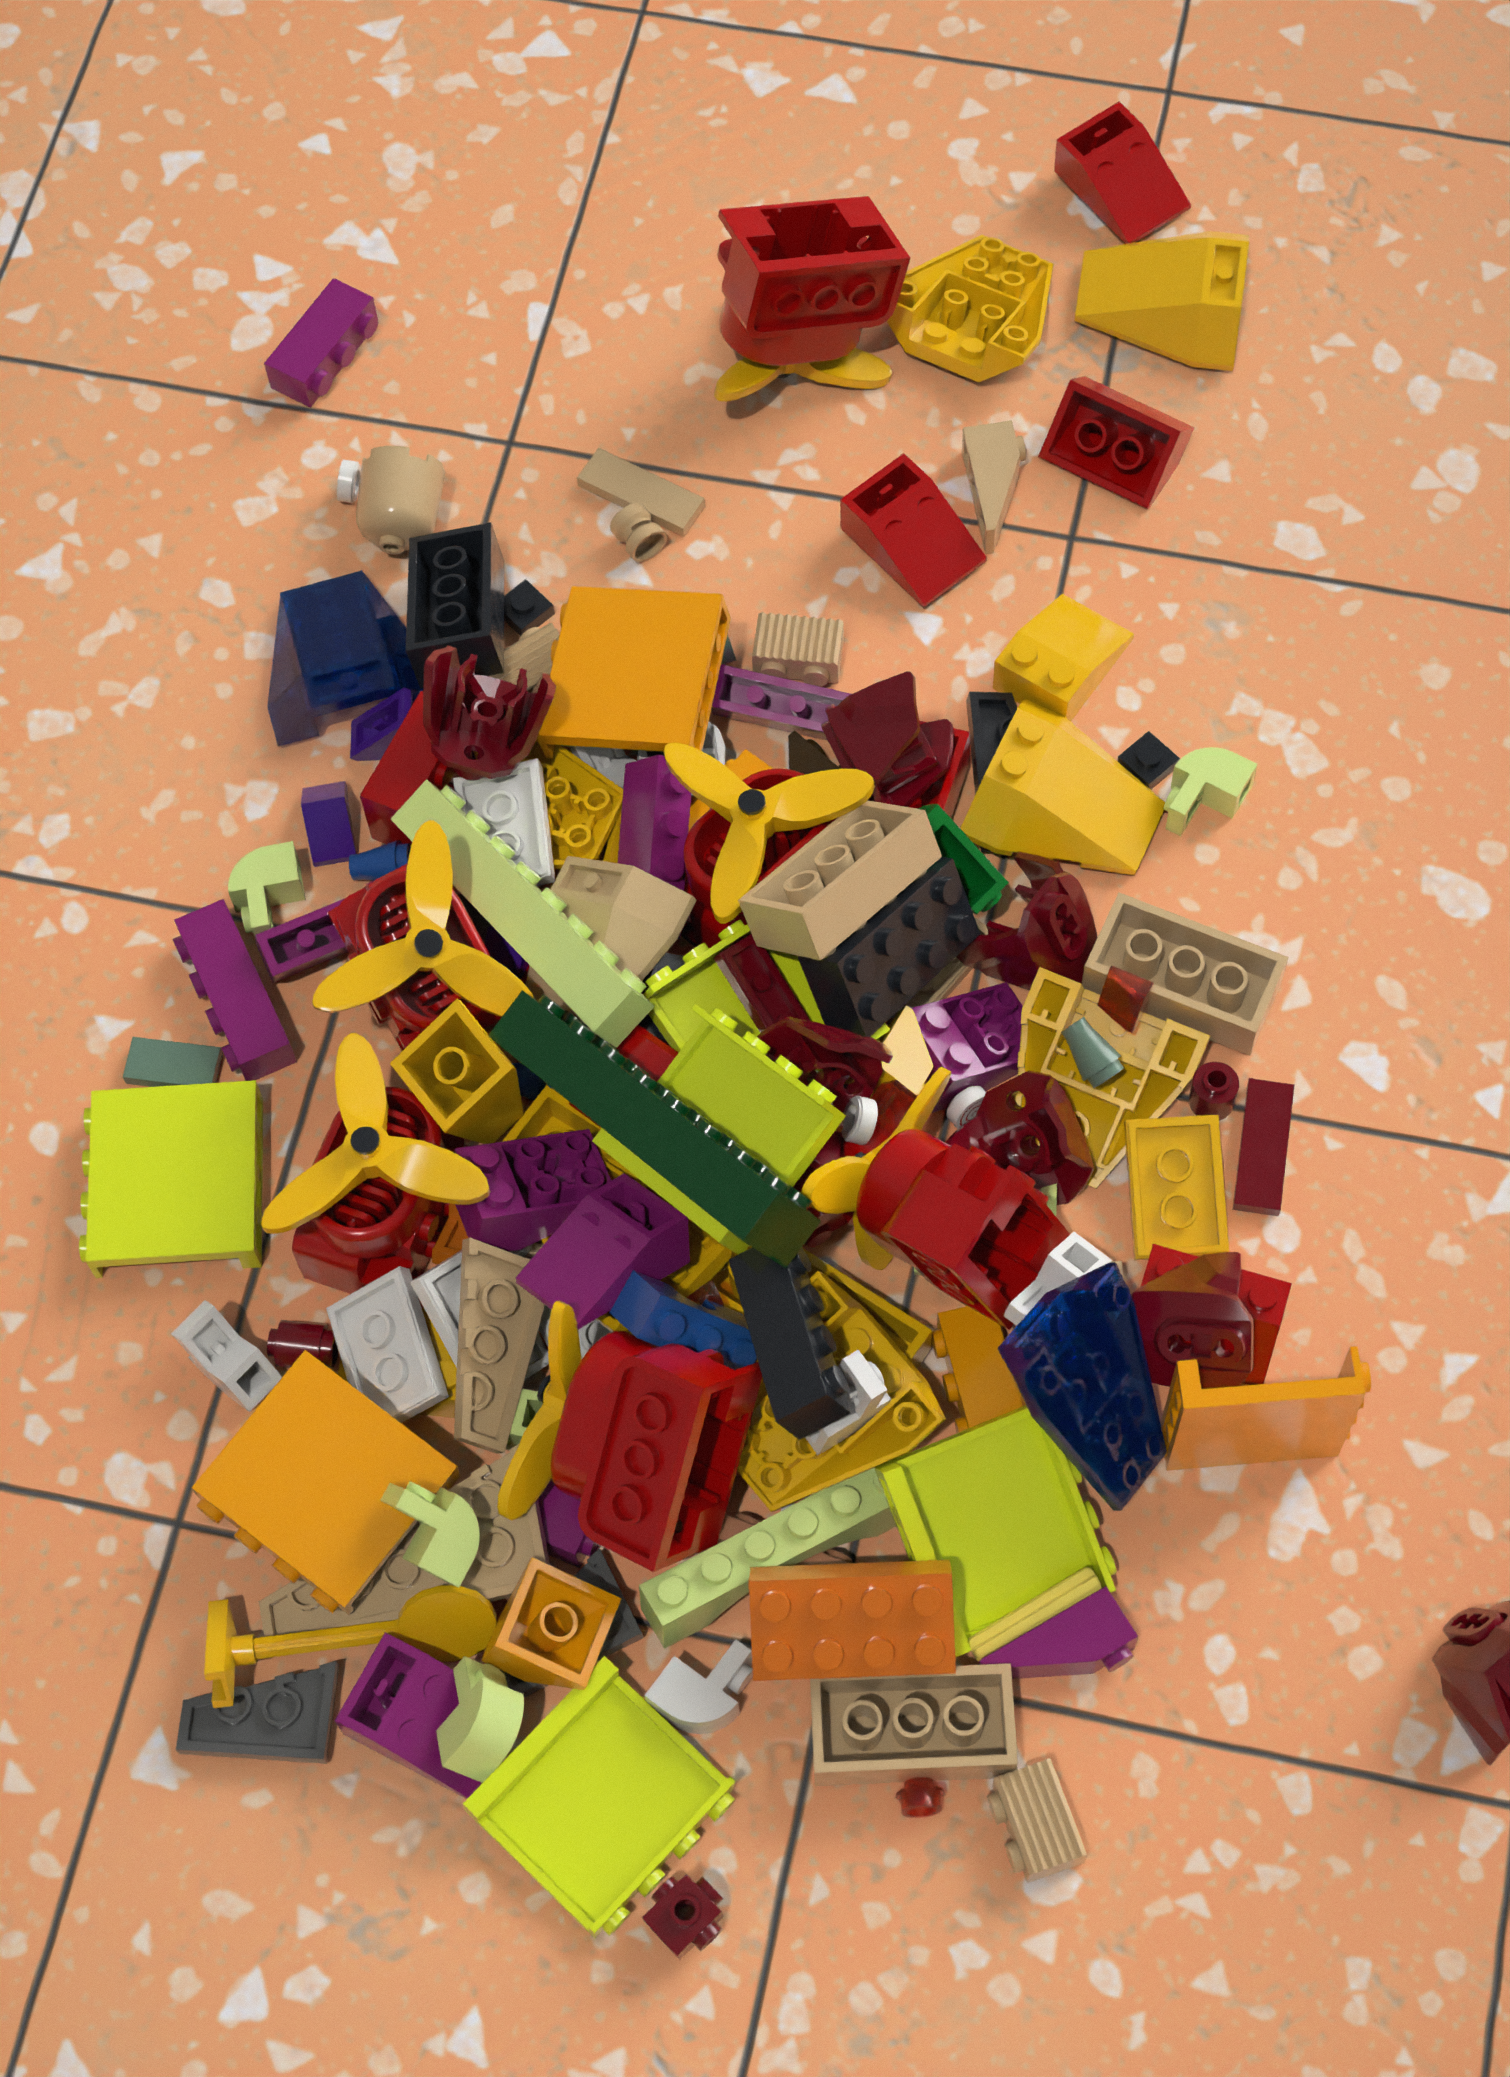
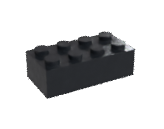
M491 522L409 538L406 653L420 689L424 688V666L426 659L434 650L446 648L447 646L457 649L460 666L470 658L471 654L477 655L474 675L491 676L504 673V558Z
M941 857L927 869L923 877L913 881L897 895L895 901L881 908L867 920L866 925L862 929L853 932L839 944L832 955L823 958L821 961L798 955L797 957L824 1024L850 1031L862 1037H870L980 935V931L953 858Z

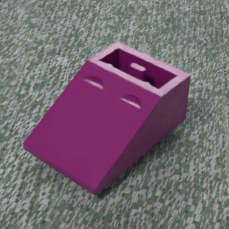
M1007 982L911 1008L915 1013L934 1066L925 1084L940 1067L951 1071L950 1079L931 1113L947 1109L954 1097L968 1087L981 1086L985 1091H988L1018 1074L1017 1065L1018 1052L1020 1051L1023 1005Z
M590 1129L454 1149L455 1154L470 1161L482 1171L487 1178L490 1189L489 1196L481 1202L471 1205L455 1204L468 1238H473L509 1252L521 1250L552 1235L587 1194L611 1181L596 1144L592 1142L593 1136Z
M624 1173L585 1196L515 1277L516 1283L551 1310L555 1301L558 1300L570 1305L575 1313L577 1329L579 1330L612 1309L633 1270L660 1281L690 1262L688 1218Z
M384 1633L335 1719L343 1735L465 1799H468L482 1784L477 1780L442 1767L436 1731L459 1705L453 1670L421 1650Z

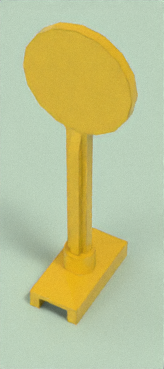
M439 1585L421 1590L408 1599L396 1620L256 1638L254 1634L237 1636L228 1599L208 1601L204 1676L206 1681L213 1680L211 1701L213 1709L233 1706L236 1666L257 1664L258 1659L378 1644L384 1633L421 1650L438 1661H458L464 1656L472 1657L488 1646L496 1626V1612L491 1602L478 1591L463 1586L458 1588L454 1585Z

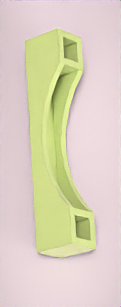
M872 1468L817 1492L640 1584L641 1610L663 1648L665 1649L707 1627L726 1609L749 1593L750 1567L793 1566L833 1547L859 1539L877 1537L896 1527L875 1469Z

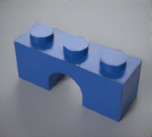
M634 1270L609 1312L636 1338L659 1347L675 1343L697 1353L713 1349L723 1355L724 1365L733 1370L757 1361L745 1316L740 1312L705 1299L701 1306L684 1297L671 1285Z

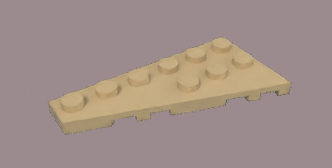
M519 1444L509 1450L510 1453L490 1465L485 1464L470 1473V1477L448 1489V1491L461 1496L471 1506L476 1515L480 1532L476 1556L460 1586L478 1591L490 1602L511 1596L531 1557L550 1565L539 1500H536L527 1513L512 1521L501 1516L498 1512V1494L506 1471ZM417 1521L351 1604L354 1610L350 1615L346 1614L339 1607L333 1614L322 1607L310 1596L315 1588L300 1577L295 1584L290 1582L259 1601L264 1637L396 1620L406 1601L421 1590L452 1584L402 1559L421 1524Z

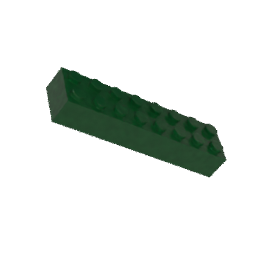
M522 990L489 1033L492 1040L740 1240L784 1268L789 1265L820 1224L821 1220L807 1210L812 1203L810 1199L790 1184H786L773 1170L749 1155L741 1145L725 1133H721L704 1116L680 1101L681 1099L661 1083H657L644 1069L629 1058L624 1057L618 1052L617 1048L592 1032L584 1022L569 1011H565L543 994L537 1001Z

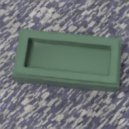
M132 1037L123 1079L126 1084L149 1087L216 1083L223 1052L221 1047Z

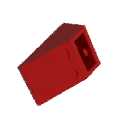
M1120 101L1057 138L1054 172L1125 244L1139 241L1191 208L1190 201L1147 129Z
M904 453L840 499V528L923 608L987 561L986 555L933 480Z

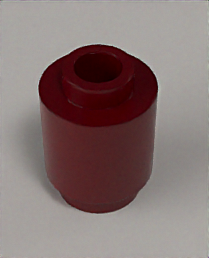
M1208 1062L1197 1069L1189 1093V1105L1196 1116L1218 1115L1219 1120H1222L1232 1112L1239 1090V1078L1234 1069L1222 1062Z
M281 1320L278 1329H270L267 1341V1355L274 1357L276 1367L290 1368L304 1350L308 1351L327 1367H335L338 1347L333 1330L328 1329L327 1324Z

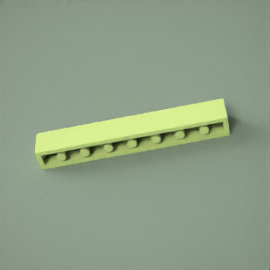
M426 779L395 813L391 820L412 842L417 830L428 820H434L441 826L450 848L453 885L595 1034L617 1048L654 1007L642 994L647 986L629 969L625 968L621 972L615 966L620 960L619 957L604 943L598 941L594 945L588 939L593 931L573 913L568 918L562 912L567 905L548 887L541 891L536 886L541 878L524 862L520 861L516 865L511 860L516 854L515 851L501 838L495 835L490 839L486 833L491 827L474 811L470 810L466 814L461 809L466 802L448 785L440 790Z

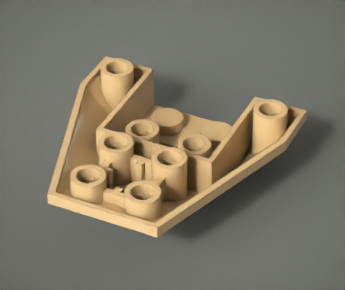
M573 856L566 858L550 889L566 903L567 906L562 912L568 918L573 913L593 931L588 939L594 945L598 941L604 943L620 959L615 966L621 972L625 968L629 969L641 981L645 979L677 940L697 901L692 895L635 866ZM529 965L525 985L532 992L534 999L538 1001L544 994L565 1011H569L581 1020Z

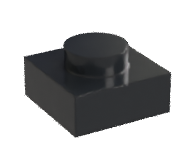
M526 579L504 595V621L520 636L530 628L539 627L555 614L554 605Z
M1148 731L1120 754L1117 761L1152 790L1174 771V766L1180 758Z

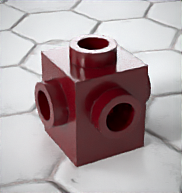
M687 1874L679 1881L674 1876H671L654 1892L651 1898L656 1904L642 1917L651 1930L681 1960L694 1946L702 1951L721 1933L723 1929L718 1922L724 1915L717 1905L723 1898L703 1876L696 1883ZM691 1906L695 1908L694 1916L687 1921L679 1919V1913L684 1907Z

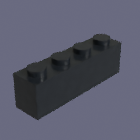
M752 1247L729 1259L775 1422L801 1440L849 1415L851 1412L845 1396L849 1392V1385L843 1372L836 1366L832 1353L837 1349L836 1343L828 1328L823 1325L820 1312L824 1310V1305L819 1293L810 1283L808 1272L812 1271V1266L805 1251L801 1248L786 1268Z

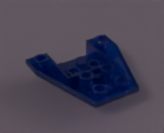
M362 570L280 592L267 704L278 746L319 736L315 719L317 716L387 698L403 687L411 690L413 701H415L420 691L424 690V688L420 689L406 653L405 625Z
M1113 1262L1096 1268L1045 1293L997 1349L1032 1418L1113 1511H1122L1167 1453L1135 1303L1117 1263Z

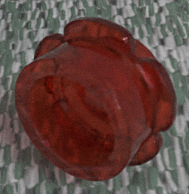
M917 1777L906 1780L904 1788L896 1792L895 1799L901 1803V1813L903 1816L924 1818L937 1815L942 1811L941 1797L945 1796V1791L939 1786H934L933 1779Z

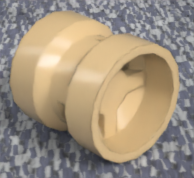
M641 503L627 505L616 513L611 520L610 531L620 542L626 543V551L635 562H644L655 557L667 542V534L657 523L651 522V514Z

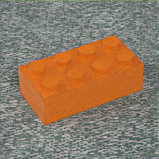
M950 1560L750 1567L749 1601L753 1681L956 1674L953 1588Z

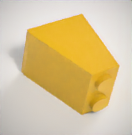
M456 999L390 1062V1065L444 1133L483 1144L494 1143L524 1115L516 1068L461 1000Z

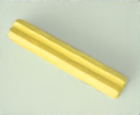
M1084 1567L972 1635L967 1641L975 1659L979 1662V1660L1102 1589L1098 1577L1091 1568Z

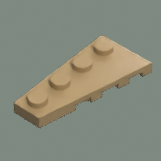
M467 1238L462 1240L454 1439L499 1454L505 1453L545 1304L516 1283L515 1277L527 1265L530 1259L473 1238Z

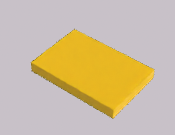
M1202 1115L1125 1120L1124 1132L1134 1261L1148 1260L1153 1244L1198 1257L1204 1254L1229 1252L1219 1116Z

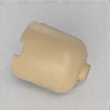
M405 446L371 449L370 457L363 458L361 466L356 523L363 537L374 545L379 546L381 551L389 554H400L403 551L409 550V538L433 533L445 478V469L439 460L430 454H427L426 461L419 457L410 456V448Z

